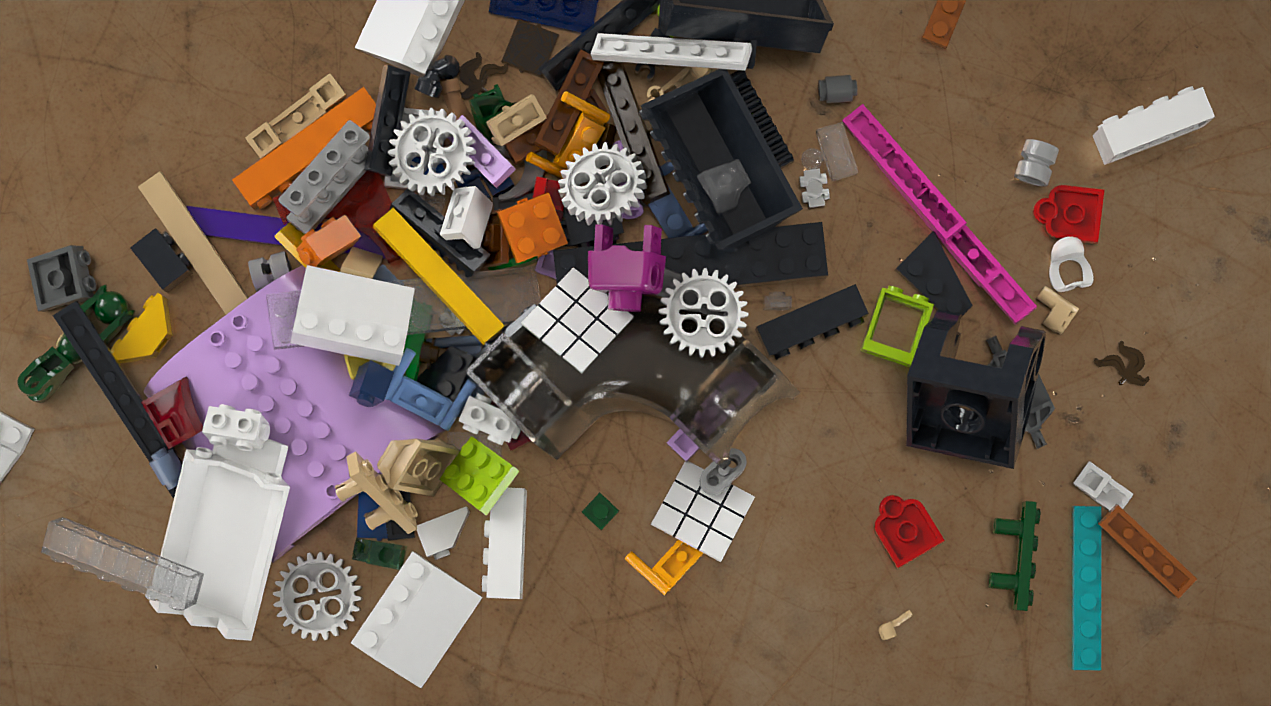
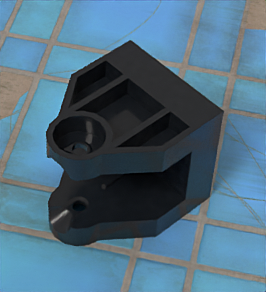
M937 310L934 318L924 326L907 375L906 446L1014 469L1029 421L1044 353L1046 331L1021 326L1017 336L1009 344L1002 368L955 359L961 337L958 328L962 314ZM959 406L967 407V408H969V409H971V410H966V409H963V408H961V407H959Z

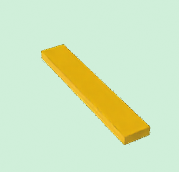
M394 208L373 224L376 232L483 345L504 328L505 325Z

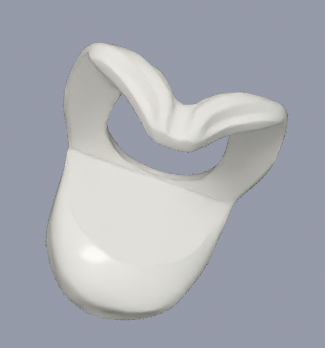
M1064 237L1057 241L1052 248L1049 277L1052 286L1058 292L1075 289V287H1088L1093 283V272L1090 264L1084 257L1082 241L1076 237ZM1067 260L1078 262L1082 267L1083 281L1065 286L1059 274V265Z

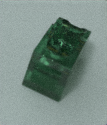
M356 538L351 559L400 570L404 564L407 546Z

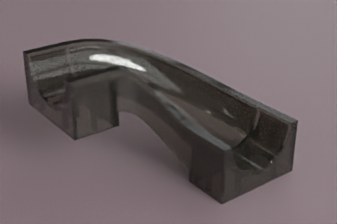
M642 296L641 311L629 312L634 316L633 319L582 374L524 326L510 337L503 332L465 371L535 445L556 460L601 416L615 411H636L654 415L675 424L708 457L725 470L732 463L729 457L730 450L743 427L759 411L772 402L782 398L793 400L800 393L789 379L743 336L741 338L732 336L735 345L731 347L725 343V353L716 348L714 357H711L708 350L705 351L703 358H700L699 350H695L692 356H689L688 347H685L681 352L678 351L681 343L677 341L674 344H670L673 334L664 335L663 333L668 328V325L660 324V321L666 318V315L660 314L659 309L667 308V305L660 302L661 298ZM679 310L681 315L700 314L702 320H705L708 315L696 311ZM686 319L681 324L682 329L686 333H693L697 329L696 323L691 319ZM715 320L710 322L709 329L714 334H721L724 331V325L720 321Z

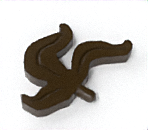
M476 52V58L465 62L459 70L460 81L464 85L469 86L464 92H460L462 99L469 100L474 97L473 94L487 92L488 90L484 88L487 84V78L491 75L505 74L508 70V65L486 64L481 68L480 78L477 79L474 71L482 64V57L479 52Z
M1123 341L1118 343V351L1128 359L1127 368H1125L1121 357L1118 355H1109L1102 360L1094 358L1093 362L1097 367L1113 366L1117 369L1118 374L1122 376L1118 382L1119 385H1123L1127 381L1129 384L1145 386L1150 380L1149 376L1143 378L1137 374L1145 365L1142 352L1138 349L1124 346Z

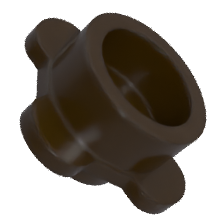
M435 337L432 338V342L424 341L420 352L419 362L426 363V369L429 370L432 362L437 363L440 347L435 346Z

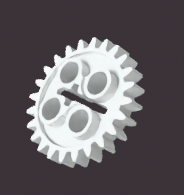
M430 108L428 115L419 110V118L417 119L410 114L411 122L407 124L401 121L400 123L404 129L402 131L394 130L398 139L389 141L395 146V149L388 151L389 155L395 157L389 161L392 167H397L393 174L396 177L402 176L399 182L403 185L409 183L408 189L413 192L417 188L420 195H424L426 189L431 196L435 195L436 189L444 195L446 186L455 190L454 181L457 180L463 184L464 181L461 174L470 175L471 172L466 166L475 164L469 158V155L476 154V150L469 147L475 143L472 137H467L471 130L468 127L463 128L464 121L462 119L456 121L454 113H450L447 116L444 109H441L438 115L433 108ZM439 129L440 132L435 136L436 130ZM423 131H428L427 139L419 142V134ZM448 137H454L453 144L450 147L444 148V140ZM435 148L437 150L436 153H431L429 156L428 151H433ZM421 157V162L417 167L410 166L413 158ZM440 163H446L445 171L440 174L436 173V167ZM429 168L428 174L424 175V172Z
M604 142L602 149H598L597 145L593 144L592 151L590 152L585 147L583 148L584 155L582 156L574 153V163L566 161L569 170H561V175L564 179L558 180L560 188H562L558 191L561 198H563L562 203L564 207H568L569 214H575L579 222L585 218L587 225H590L593 220H596L598 225H602L603 220H607L608 224L612 225L613 218L615 217L620 222L623 221L622 214L624 212L631 216V206L640 207L637 199H644L645 197L642 190L647 189L645 182L646 174L641 161L637 160L635 153L629 155L628 148L625 147L620 151L618 144H615L612 149H609L607 142ZM609 165L606 169H600L602 166ZM583 182H589L585 186H579ZM621 182H626L623 186H617ZM606 199L603 203L596 204L597 201Z
M704 268L702 275L698 276L697 271L693 269L691 278L682 273L683 282L680 283L674 279L672 283L675 289H665L670 298H661L660 301L667 305V308L659 309L660 314L666 315V318L662 319L660 324L668 325L663 334H673L670 344L679 341L681 344L678 351L681 352L685 347H688L689 356H692L695 350H699V356L703 358L705 351L708 350L711 357H714L716 348L725 353L724 344L727 343L733 347L735 343L732 336L736 338H741L742 336L737 328H746L747 325L740 321V318L748 317L747 312L741 311V308L745 307L747 302L739 301L744 292H734L737 282L728 285L726 283L728 275L726 274L722 279H719L718 270H715L712 276H708L707 268ZM687 292H692L696 294L698 302L695 305L689 306L684 303L683 295ZM715 293L723 295L725 304L721 307L712 305L710 301L711 295ZM704 306L707 312L724 311L728 313V316L707 315L706 319L702 320L700 314L681 315L679 310L698 312ZM686 319L693 320L697 325L696 331L686 333L682 329V322ZM720 321L724 325V331L721 334L712 333L709 329L710 322Z
M323 552L318 553L317 559H314L312 553H307V561L298 556L297 566L289 562L287 565L290 572H280L285 578L284 581H275V584L281 587V591L273 592L274 596L280 597V601L273 605L275 607H282V611L277 614V617L286 616L287 619L283 626L286 627L293 624L291 633L295 634L302 630L301 637L303 639L311 633L312 640L317 641L319 633H321L323 639L328 640L329 631L334 636H339L338 627L340 626L342 629L347 630L348 626L345 621L356 620L351 615V612L360 611V608L354 605L355 601L363 599L355 595L356 591L362 589V586H354L353 584L359 578L358 575L349 576L348 574L352 567L348 566L343 569V559H339L334 563L333 554H330L326 560H324ZM328 572L335 576V583L330 588L325 587L322 583L323 575ZM305 578L308 581V589L305 593L301 594L296 590L295 584L298 579ZM315 589H318V592H329L337 589L342 591L339 595L321 598L319 604L317 600L301 603L294 602L295 598L316 594ZM332 599L338 600L341 605L340 611L335 615L330 614L327 609V604ZM307 604L314 610L313 617L310 620L303 619L300 614L301 608Z

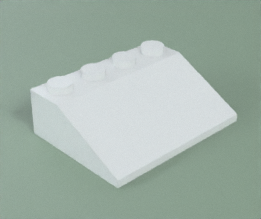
M377 0L355 49L400 69L410 71L418 77H423L428 69L432 70L431 66L437 61L465 0Z
M307 265L290 343L399 366L403 356L415 288Z
M412 551L351 644L422 688L483 597L418 553Z

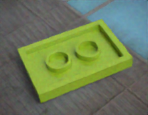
M471 436L462 446L461 451L452 463L445 469L439 480L487 516L519 473V470Z

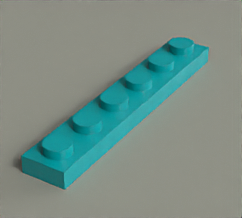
M1073 506L1072 670L1101 671V526L1098 523L1101 521L1102 506Z

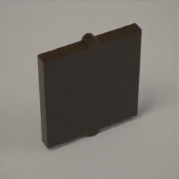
M518 19L501 62L519 69L520 73L525 71L542 78L543 75L538 69L550 60L559 34L542 28L540 24L533 25Z

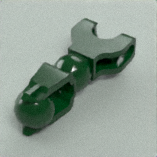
M107 285L100 286L94 296L87 299L81 305L87 316L94 310L95 316L99 321L109 324L100 334L106 345L110 343L119 333L121 327L132 319L135 314V310H128V303L125 297L118 292L107 291ZM64 333L59 336L55 348L52 346L46 353L36 358L18 377L19 389L34 402L42 403L48 400L62 385L67 375L75 368L72 364L82 361Z

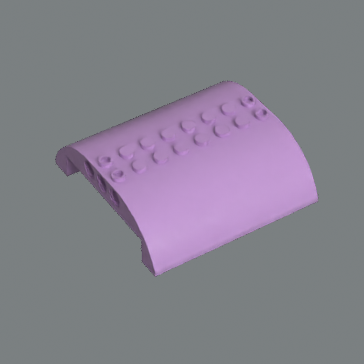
M303 265L279 277L253 294L192 340L152 377L143 391L149 398L187 376L192 401L203 426L209 406L219 407V405L224 404L234 407L237 411L244 412L245 409H254L260 411L269 423L270 434L268 439L289 446L281 476L290 486L272 563L294 548V542L354 497L352 496L342 502L335 491V485L341 484L350 478L346 456L357 452L364 460L368 459L378 474H382L377 467V463L392 440H434L445 432V429L420 417L390 400L385 399L374 407L360 405L357 399L349 396L354 380L350 378L344 354L290 343L306 271ZM202 431L182 442L186 449L196 450L197 447L213 450L214 446Z

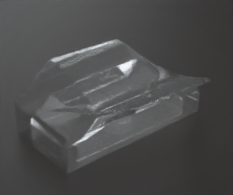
M739 159L706 170L697 176L712 200L718 214L737 207L741 192L746 186L751 184Z

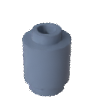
M164 447L151 455L153 460L149 465L162 486L166 485L168 490L178 485L182 464L173 449L167 451Z

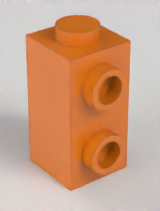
M346 215L337 220L332 217L322 224V229L316 232L312 229L301 237L303 242L296 251L299 253V257L304 264L319 268L352 248L361 235Z

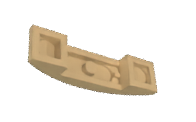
M331 73L309 89V93L271 122H265L245 137L260 159L329 112L346 96V93Z

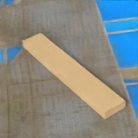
M159 171L139 185L138 188L225 314L227 315L249 297L163 173Z

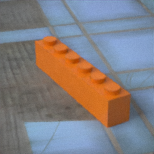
M364 87L236 176L232 181L254 210L258 207L259 209L265 208L273 201V196L279 192L283 194L347 121L351 120L365 132L367 130L371 132L376 103Z

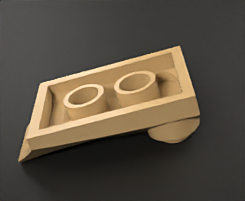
M440 438L434 440H392L378 461L377 467L390 488L434 496L442 483L439 480L461 450L454 445L445 443Z

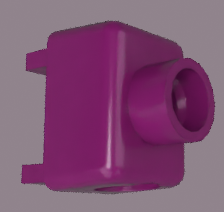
M595 225L594 251H588V284L592 290L609 294L608 310L641 311L642 294L656 295L662 291L666 256L660 255L662 228L644 225L643 251H632L626 246L613 245V228L605 225Z

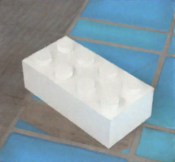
M1193 86L1179 91L1178 95L1170 100L1168 96H1164L1153 101V104L1146 109L1142 105L1129 110L1128 114L1120 119L1118 115L1102 121L1103 124L1098 126V130L1094 133L1093 138L1103 163L1106 165L1200 129L1209 123L1215 115L1203 87L1194 90Z
M507 488L490 510V520H485L484 537L489 538V548H484L483 564L488 565V575H483L482 592H487V598H523L527 490L525 488Z

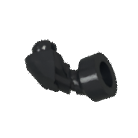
M445 55L444 58L435 61L434 65L431 66L432 70L428 69L425 76L417 79L414 89L431 97L439 98L443 89L439 82L440 79H454L460 70L459 62L452 55Z

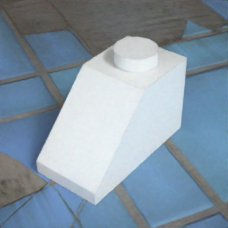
M463 507L417 525V532L427 557L434 556V559L438 560L450 555L449 549L455 547L470 514L468 507Z

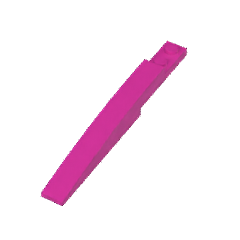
M863 104L842 120L847 129L929 229L935 232L939 241L979 287L982 286L1015 325L1037 308L1036 304L966 226L967 222Z

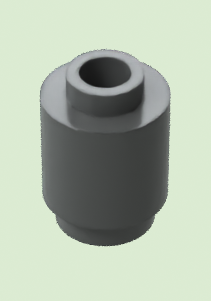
M851 75L827 76L823 80H818L819 100L826 101V103L853 101V96H857V81L852 80Z

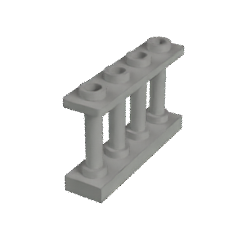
M347 121L278 199L279 203L290 211V214L286 217L287 221L303 234L312 229L315 230L366 172L364 167L368 147L365 143L370 139V136L353 121Z

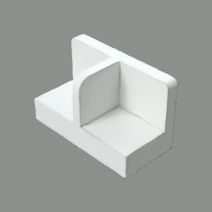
M476 186L455 188L440 235L445 240L464 239L474 249L480 248L493 203Z

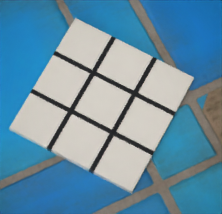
M572 268L521 324L582 374L634 316L625 311L608 310V295L604 292L592 290L589 287L588 279L575 268Z
M685 461L651 525L721 562L755 497L732 484L718 495L705 493L700 487V477L704 469L689 461ZM715 479L708 480L709 484L712 486L718 484V482Z

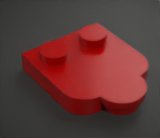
M1068 185L1056 186L1051 190L1049 198H1042L1035 204L1033 210L1034 217L1039 223L1045 225L1047 234L1054 239L1060 240L1064 237H1076L1084 243L1098 244L1105 190Z
M889 495L881 501L879 506L880 516L876 519L874 528L897 569L945 541L920 501L916 499L904 501L896 495Z

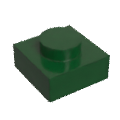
M600 492L582 511L600 530L619 512Z

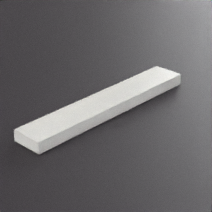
M598 33L591 56L593 60L746 70L752 46L751 43Z

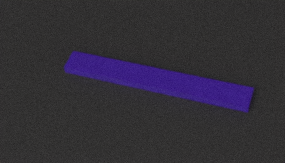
M186 206L206 236L283 246L274 236L289 223L286 218ZM320 223V224L315 228V231L317 232V231H319L320 229H322L321 226H322V224H324V223ZM355 228L361 237L353 247L382 255L385 260L396 261L397 253L376 230ZM350 248L342 254L348 255L352 248Z

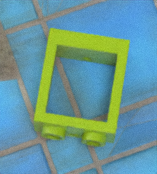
M888 285L887 289L882 287L861 352L910 368L924 326L929 322L934 304L929 303V298L914 294L913 297L903 294L904 290ZM885 299L922 311L909 353L872 341Z

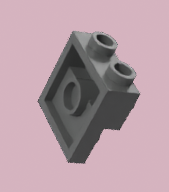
M70 245L27 259L38 311L45 312L60 306L70 305L75 301L80 303L94 296L93 291L96 290V281L89 275L87 266L91 263V258L83 246Z

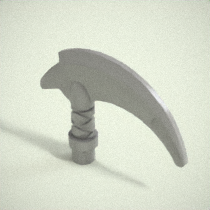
M494 145L505 159L511 158L504 146ZM542 150L537 153V155L547 159V151ZM524 160L525 169L520 181L511 190L499 195V200H511L527 194L534 189L536 176L543 177L545 170Z

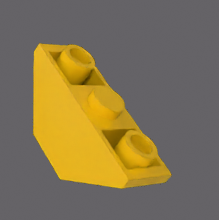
M157 292L155 296L151 295L143 305V309H145L139 318L135 317L127 327L129 332L123 340H117L111 348V352L119 364L157 358L173 336L168 301L160 293Z

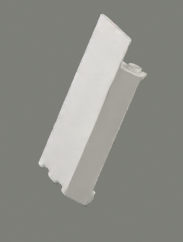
M268 439L264 441L262 449L252 448V451L241 450L236 445L227 443L225 447L214 445L213 450L203 447H197L196 450L186 449L149 601L157 613L184 615L191 626L218 628L225 639L252 640L290 486L281 476L289 446Z

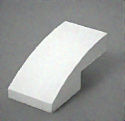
M1090 461L1073 483L1108 511L1116 504L1124 509L1134 495Z

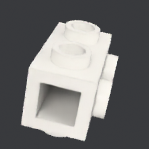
M477 393L476 397L469 396L459 418V422L464 423L463 429L474 434H478L479 430L489 434L488 440L503 445L504 441L509 443L512 438L517 440L523 424L518 423L521 417L515 415L516 409L502 404L501 408L491 405L492 399Z
M221 404L219 407L209 406L202 433L213 445L225 447L227 443L236 445L241 450L252 451V448L262 449L264 441H267L269 438L270 426L260 411L254 409H245V412L237 411L232 406Z

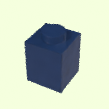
M371 360L359 366L349 396L357 399V402L365 407L378 405L385 400L394 372Z

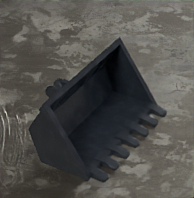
M660 0L658 29L668 36L751 43L752 52L747 69H753L755 66L756 46L821 53L828 33L832 31L834 26L823 0Z
M727 69L713 71L640 105L642 109L639 113L642 119L649 121L653 128L650 131L654 141H660L664 150L661 154L664 160L672 163L675 171L672 172L675 180L683 183L686 192L683 193L688 203L695 205L698 211L694 214L697 221L705 224L709 231L706 237L710 244H716L718 250L737 248L773 229L782 221L803 209Z

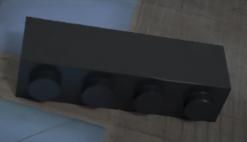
M856 284L758 325L755 330L768 359L774 356L775 360H779L790 355L789 350L799 346L800 350L814 345L815 338L824 335L825 339L839 334V328L849 325L851 329L865 322L863 318L867 317L869 313Z

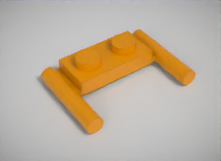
M567 91L563 93L561 101L582 111L572 127L559 155L555 156L553 162L533 152H529L526 156L527 162L561 179H564L561 175V170H569L566 161L574 163L575 158L573 154L584 155V147L589 152L592 151L593 144L598 142L605 130L603 125L610 119L609 113Z
M678 540L652 569L632 551L625 557V560L665 596L704 553Z

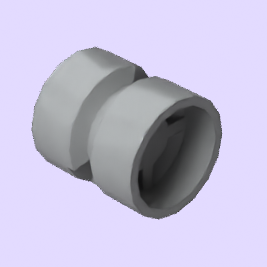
M1026 139L1021 153L1024 160L1018 162L1014 174L1015 178L1031 185L1047 187L1052 174L1049 166L1055 164L1059 149L1043 141Z
M286 251L270 255L269 260L261 257L248 261L250 275L256 292L292 271Z

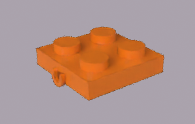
M549 193L529 200L527 198L517 201L516 205L497 212L516 263L535 256L539 258L547 255L550 250L568 244Z

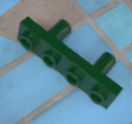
M1033 501L1022 502L1019 520L995 518L993 525L994 534L1017 536L1019 539L1016 572L1014 574L990 572L989 588L1013 591V610L1028 611V606L1033 604L1034 591L1029 589L1030 579L1035 578L1036 563L1032 562V554L1037 552L1038 536L1034 535L1035 524L1039 525L1041 515L1040 508H1036L1037 502Z

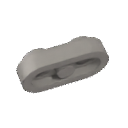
M735 448L725 450L702 472L700 477L701 489L709 495L722 493L743 473L747 464L744 453ZM729 461L735 462V463H736V467H735V468H730V467L728 466L727 462H729ZM715 479L718 482V484L712 486L709 484L708 480Z

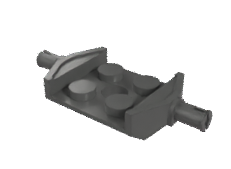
M996 335L986 340L993 354V359L987 366L1002 368L1007 352L1002 350ZM1039 374L1029 421L1025 432L1031 434L1036 449L1047 445L1040 429L1042 428L1041 425L1055 410Z

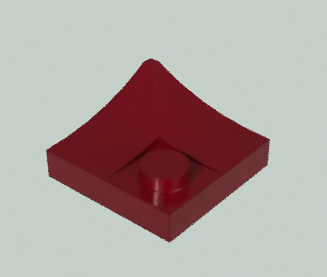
M187 376L141 402L168 449L203 430V425L192 401Z

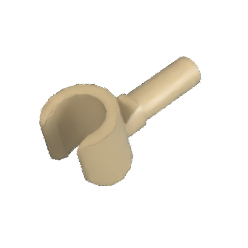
M908 610L897 619L880 625L879 633L881 639L887 640L897 636L894 627L899 626L913 616L912 612Z

